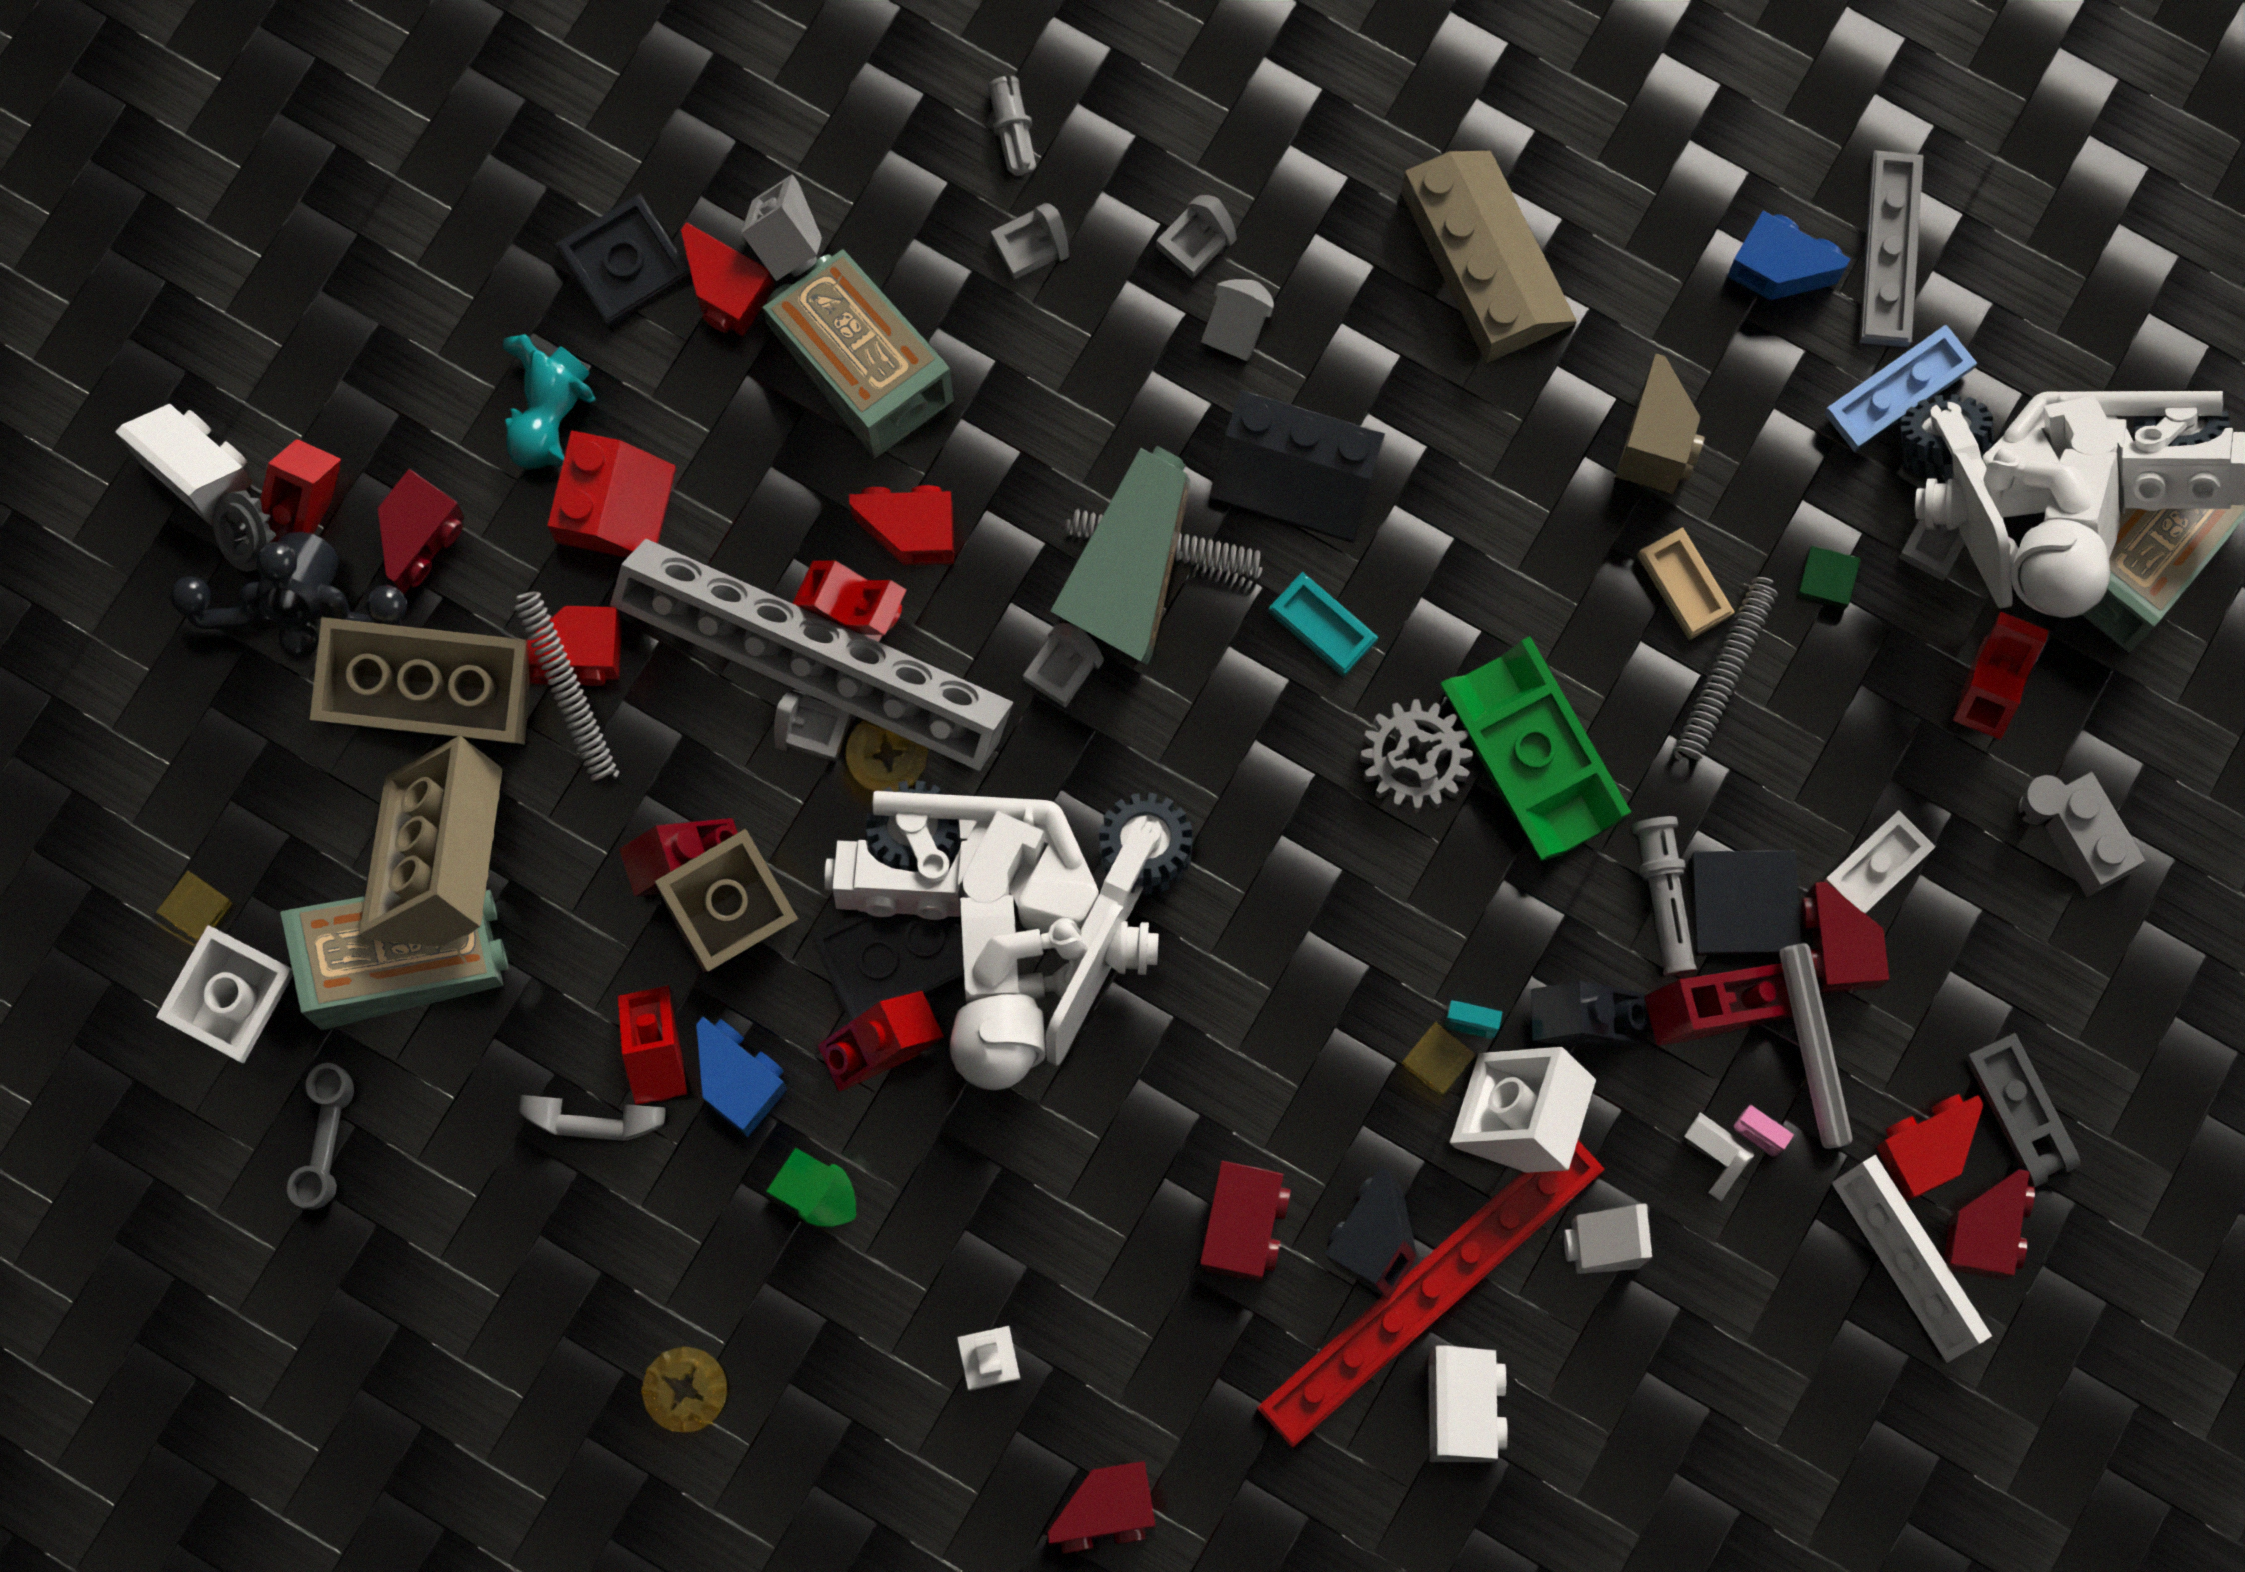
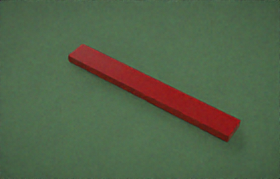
M1578 1140L1569 1170L1520 1173L1404 1276L1390 1299L1382 1296L1260 1404L1257 1410L1292 1449L1602 1173L1604 1168Z

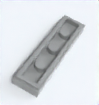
M1874 151L1871 156L1859 343L1908 348L1912 342L1923 155Z

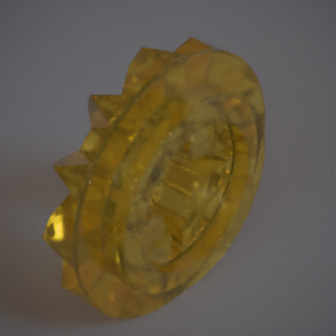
M863 720L857 725L848 739L846 760L849 770L855 781L868 788L872 793L874 791H883L889 786L893 792H898V783L907 781L908 787H911L922 772L926 770L927 747L867 720ZM882 735H887V740L891 743L893 750L904 752L901 756L894 758L892 773H888L887 767H884L882 760H873V754L881 752Z
M682 1346L662 1352L646 1369L641 1392L647 1412L659 1425L675 1432H692L704 1428L719 1415L726 1400L727 1382L721 1366L712 1356L705 1351ZM695 1368L696 1371L693 1375L695 1378L692 1386L698 1391L699 1395L705 1397L704 1400L700 1401L696 1398L692 1400L685 1397L681 1404L676 1405L674 1411L671 1410L675 1403L673 1399L676 1392L670 1388V1384L664 1381L665 1378L668 1377L671 1380L675 1378L683 1381L687 1374L690 1375Z

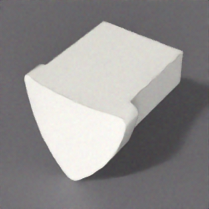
M1700 1112L1688 1128L1685 1137L1726 1166L1708 1192L1722 1201L1740 1173L1754 1157V1150Z

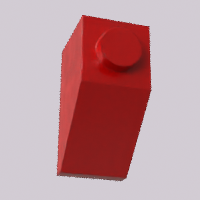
M686 222L681 229L697 299L701 312L704 313L702 318L721 332L727 333L729 329H732L744 336L775 289L772 274L764 266Z
M296 439L268 463L260 501L263 514L271 515L268 521L269 528L276 534L270 543L278 542L279 538L287 533H315L332 501L341 463L340 458Z
M669 985L619 995L618 1007L622 1056L635 1105L647 1102H664L672 1097L687 1094L684 1062Z

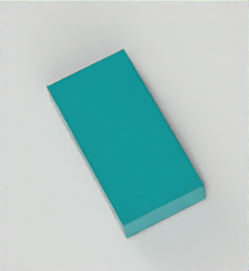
M1303 572L1276 599L1268 610L1269 614L1343 678L1378 641L1377 635Z

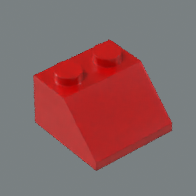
M571 430L547 525L555 543L627 558L645 539L658 544L676 473V466L621 440Z

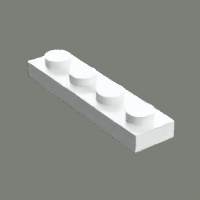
M1876 1155L1832 1182L1947 1363L1992 1336Z

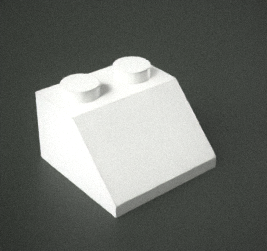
M168 404L122 424L115 431L142 466L211 526L213 525L214 509L220 497L226 493L246 490L253 483L243 469L248 461L228 442L225 441L219 447L208 438L207 435L212 430L191 410L182 415L171 404Z
M207 925L156 1017L244 1064L290 982L293 970Z
M1563 1047L1479 1053L1450 1143L1462 1151L1523 1172L1569 1170L1596 1079Z
M1435 1346L1428 1355L1430 1462H1494L1498 1459V1450H1506L1507 1448L1506 1417H1497V1396H1505L1506 1394L1505 1364H1496V1351Z

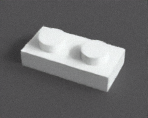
M1898 810L1831 873L1824 882H1827L1866 914L1921 862L1935 846Z

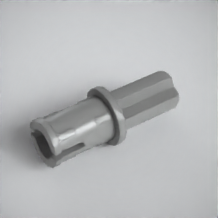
M1004 76L992 80L987 86L996 122L993 124V131L995 135L1000 136L1007 170L1012 172L1014 176H1020L1032 172L1036 166L1028 131L1032 126V121L1029 116L1025 115L1019 89V80L1014 76H1010V86H1008L1007 78Z

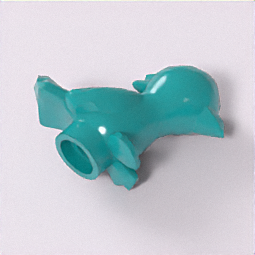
M525 334L503 339L502 348L520 359L525 369L524 392L528 409L523 414L519 410L512 408V418L505 420L507 452L516 465L527 470L542 468L546 465L560 467L563 465L564 455L559 444V424L561 419L572 409L577 399L588 404H592L596 400L588 385L583 383L590 373L577 358L561 346L549 358L545 353L537 350L530 338Z

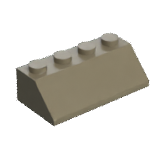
M1450 151L1405 171L1401 194L1486 363L1576 324L1577 320L1491 151Z
M321 617L310 720L458 737L460 735L463 738L525 745L530 701L528 640Z
M460 735L385 776L359 932L367 940L442 947L464 935L471 934L481 927L502 768Z

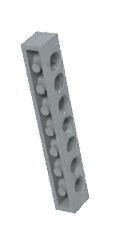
M645 539L621 564L610 606L616 607L618 610L976 770H981L1000 742L1013 702L648 539Z

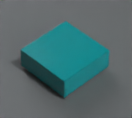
M1451 1000L1447 1009L1444 1027L1448 1030L1492 1039L1495 1038L1499 1030L1502 1012Z

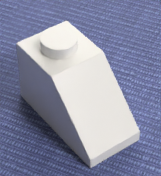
M1646 1204L1577 1215L1571 1221L1572 1229L1564 1230L1567 1261H1575L1576 1274L1640 1269L1652 1258Z

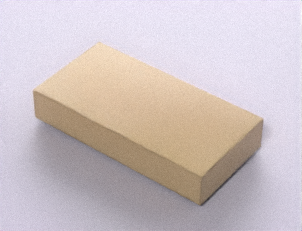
M1683 527L1639 551L1638 558L1688 640L1733 617L1735 613Z

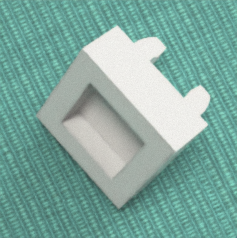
M1009 1326L957 1337L969 1391L1020 1380Z

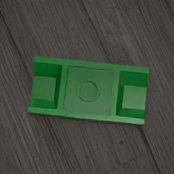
M1530 636L1520 641L1501 657L1471 673L1449 678L1441 682L1440 686L1464 726V731L1467 730L1469 734L1468 739L1511 815L1514 819H1517L1540 862L1561 856L1597 837L1631 813Z

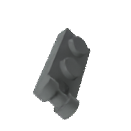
M2016 1033L1965 1057L2018 1160L2020 1170L2030 1171L2029 1186L2035 1188L2048 1182V1175L2059 1170L2067 1173L2080 1167L2078 1153ZM2046 1136L2051 1146V1151L2038 1156L2032 1142Z

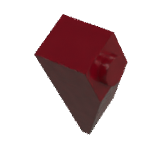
M1782 963L1679 979L1644 996L1657 1046L1697 1040L1793 1016Z

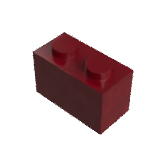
M1226 1161L1221 1162L1199 1270L1256 1282L1262 1281L1264 1270L1275 1271L1280 1240L1271 1239L1274 1219L1285 1220L1291 1189L1281 1187L1283 1173Z

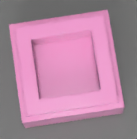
M1751 1104L1742 1112L1733 1125L1734 1131L1772 1157L1779 1155L1794 1136L1790 1131Z

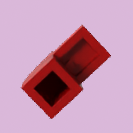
M835 560L813 561L792 604L879 642L882 635H885L887 630L891 629L898 621L902 611L900 603L907 590L892 580H866Z
M2000 611L1990 633L1984 637L1972 663L1959 697L1953 721L2001 740L2020 704L2026 679L2045 645L2049 630Z

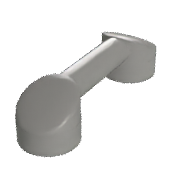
M520 1095V1114L534 1125L554 1135L627 1141L655 1131L665 1123L666 1108L624 1104L623 1120L562 1115V1099Z

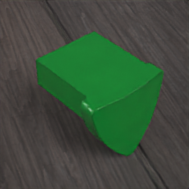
M797 1148L794 1149L766 1191L778 1201L799 1212L798 1217L812 1225L832 1227L851 1222L856 1217L855 1194L851 1181L845 1171L835 1164H831L828 1167Z

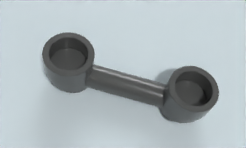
M332 1063L317 1065L310 1071L307 1077L306 1090L309 1097L321 1104L310 1166H303L295 1170L287 1183V1193L290 1200L295 1205L308 1210L325 1206L336 1193L337 1185L335 1178L330 1174L341 1109L349 1105L354 1094L353 1081L350 1075L343 1068Z

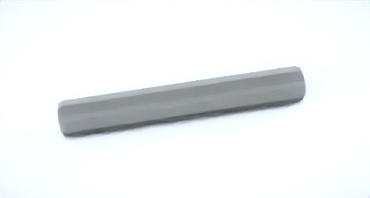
M1803 943L1782 948L1779 954L1821 1143L1824 1148L1829 1149L1846 1146L1852 1143L1853 1138L1811 950L1808 944Z

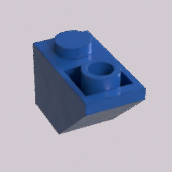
M1762 211L1736 254L1727 277L1768 300H1774L1837 285L1844 274L1850 258L1844 256L1842 250L1831 241L1826 239L1816 240L1799 231V227L1791 219L1779 214L1772 216Z
M702 1017L696 1025L703 1099L709 1107L748 1138L788 1090L784 1082L779 1078L784 1070L763 1052L760 1051L754 1058L739 1045L744 1038L722 1019L714 1026L706 1018Z

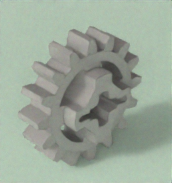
M1414 699L1410 711L1404 713L1402 707L1395 703L1391 709L1392 719L1389 720L1381 714L1375 717L1374 724L1379 733L1368 730L1365 732L1363 741L1373 748L1362 750L1360 754V762L1372 764V767L1365 771L1364 780L1365 782L1375 780L1380 782L1375 793L1378 799L1387 793L1394 795V809H1398L1403 801L1407 800L1411 801L1413 813H1419L1422 801L1428 800L1430 805L1436 810L1441 805V793L1452 799L1457 796L1459 789L1453 780L1466 782L1469 771L1459 764L1471 762L1473 752L1460 748L1467 741L1469 734L1467 730L1453 731L1457 720L1455 714L1446 717L1444 720L1438 717L1440 704L1434 703L1429 712L1421 711L1419 699ZM1417 725L1430 728L1436 734L1432 735L1418 729ZM1394 732L1397 748L1382 758V747L1387 738ZM1409 748H1414L1417 754L1426 752L1422 765H1419L1415 758L1406 760ZM1450 755L1449 769L1438 780L1435 764L1444 760L1445 756ZM1395 779H1405L1414 783L1415 787L1403 785Z

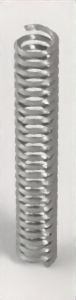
M1077 509L1075 510L1072 522L1066 519L1065 534L1069 537L1073 533L1075 538L1081 535L1083 540L1088 537L1090 540L1103 515L1098 516L1094 529L1096 515L1093 512L1090 515L1086 528L1088 513L1087 511L1083 512L1079 523L1080 510ZM1180 533L1175 553V560L1177 562L1181 558L1184 563L1190 560L1192 565L1198 561L1200 567L1206 563L1208 569L1214 564L1216 571L1222 565L1223 572L1229 569L1230 573L1233 574L1237 570L1239 576L1245 572L1247 578L1253 573L1255 580L1259 578L1263 568L1259 567V550L1254 552L1252 558V550L1249 548L1244 557V548L1242 546L1239 548L1236 556L1237 547L1235 544L1231 546L1228 554L1229 545L1225 543L1220 553L1221 543L1217 541L1212 552L1213 541L1210 539L1204 551V537L1200 539L1197 547L1196 535L1192 537L1190 545V536L1188 534L1184 535L1182 544V534Z
M1757 577L1752 580L1753 585L1749 586L1750 592L1745 594L1747 599L1742 601L1743 606L1739 608L1740 613L1736 614L1737 620L1732 622L1733 627L1729 629L1730 634L1726 636L1727 641L1722 643L1724 648L1719 650L1720 655L1716 657L1717 662L1713 664L1714 669L1709 671L1710 676L1706 678L1707 683L1703 685L1704 690L1700 692L1701 697L1696 699L1697 705L1693 706L1694 712L1690 713L1691 719L1686 721L1688 726L1683 728L1684 733L1680 734L1681 740L1676 742L1678 747L1673 749L1675 756L1679 760L1683 756L1678 751H1682L1687 756L1697 760L1703 758L1701 753L1706 751L1703 745H1709V741L1706 738L1713 737L1710 731L1716 730L1713 725L1719 723L1716 717L1723 716L1720 711L1726 709L1723 703L1729 702L1727 696L1732 695L1730 689L1736 687L1734 682L1739 681L1737 675L1742 674L1740 668L1746 666L1744 661L1749 659L1747 654L1752 652L1750 647L1755 646L1754 640L1759 638L1757 633L1762 631L1760 626L1765 624L1763 619L1769 617L1767 612L1772 610L1770 605L1775 603L1773 598L1778 596L1774 589L1757 584V581L1772 584L1773 580L1765 577Z
M529 592L517 596V601L530 597L533 598L515 606L514 610L519 611L528 606L535 605L519 613V618L539 612L535 616L523 620L521 625L525 626L543 619L539 623L525 628L524 632L530 633L539 628L546 627L530 635L528 640L532 641L550 634L532 643L531 647L537 648L545 643L552 642L548 646L536 650L534 654L538 656L556 649L552 653L540 657L537 662L543 663L551 658L560 656L556 660L542 665L541 670L545 671L556 665L563 664L556 669L546 672L544 677L549 678L560 672L567 671L548 681V685H554L562 680L569 679L562 684L554 686L551 692L555 693L566 687L573 686L567 691L556 694L554 699L560 700L568 695L577 693L573 697L558 703L557 706L561 708L572 702L579 701L577 704L561 710L560 714L566 715L576 709L583 708L579 712L565 717L564 721L570 722L578 717L587 715L583 719L567 726V729L572 730L582 724L590 723L571 732L570 736L576 737L586 731L593 730L589 734L575 739L573 743L580 744L597 737L593 741L580 745L577 748V751L582 752L592 746L599 745L595 749L582 753L580 758L586 759L596 753L603 752L599 756L586 760L583 765L590 766L600 760L607 759L603 763L588 768L586 773L592 774L602 768L609 767L605 771L592 775L590 780L596 781L609 774H613L612 777L616 779L619 771L615 769L616 764L611 762L613 757L608 755L610 749L605 747L606 741L601 740L603 734L598 733L600 727L595 725L597 720L592 718L593 712L589 711L590 705L585 703L587 698L582 696L584 690L579 688L580 682L575 681L577 675L572 674L574 668L569 666L571 661L565 659L567 653L562 651L564 645L559 644L561 638L556 636L558 631L552 629L554 623L549 621L551 616L546 614L548 609L542 607L544 600L539 599L541 593Z

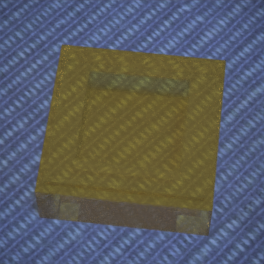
M187 871L156 912L198 942L207 925L214 928L232 902L190 871Z
M1435 1022L1402 1061V1065L1442 1097L1476 1054Z

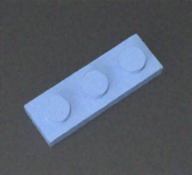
M1945 325L1827 407L1824 414L1852 450L1857 452L1901 421L1902 416H1906V410L1910 407L1918 409L1919 401L1925 399L1928 402L1971 372L1977 362L1949 327Z

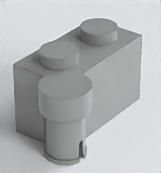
M2093 772L2066 786L2060 779L2054 776L2043 775L2037 777L2026 787L2023 797L2018 803L2019 814L2025 811L2026 815L2022 819L2033 825L2044 823L2047 819L2052 818L2045 828L2086 897L2126 877L2145 862L2144 857Z

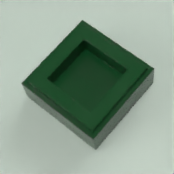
M1811 545L1808 550L1797 597L1846 610L1850 603L1860 558Z

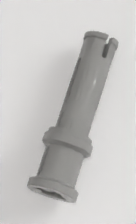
M1672 816L1651 818L1631 825L1632 833L1638 835L1643 865L1638 868L1639 874L1643 877L1644 881H1649L1664 976L1681 975L1697 970L1693 958L1688 920L1679 876L1684 874L1686 867L1685 861L1678 857L1674 828L1678 826L1677 817Z

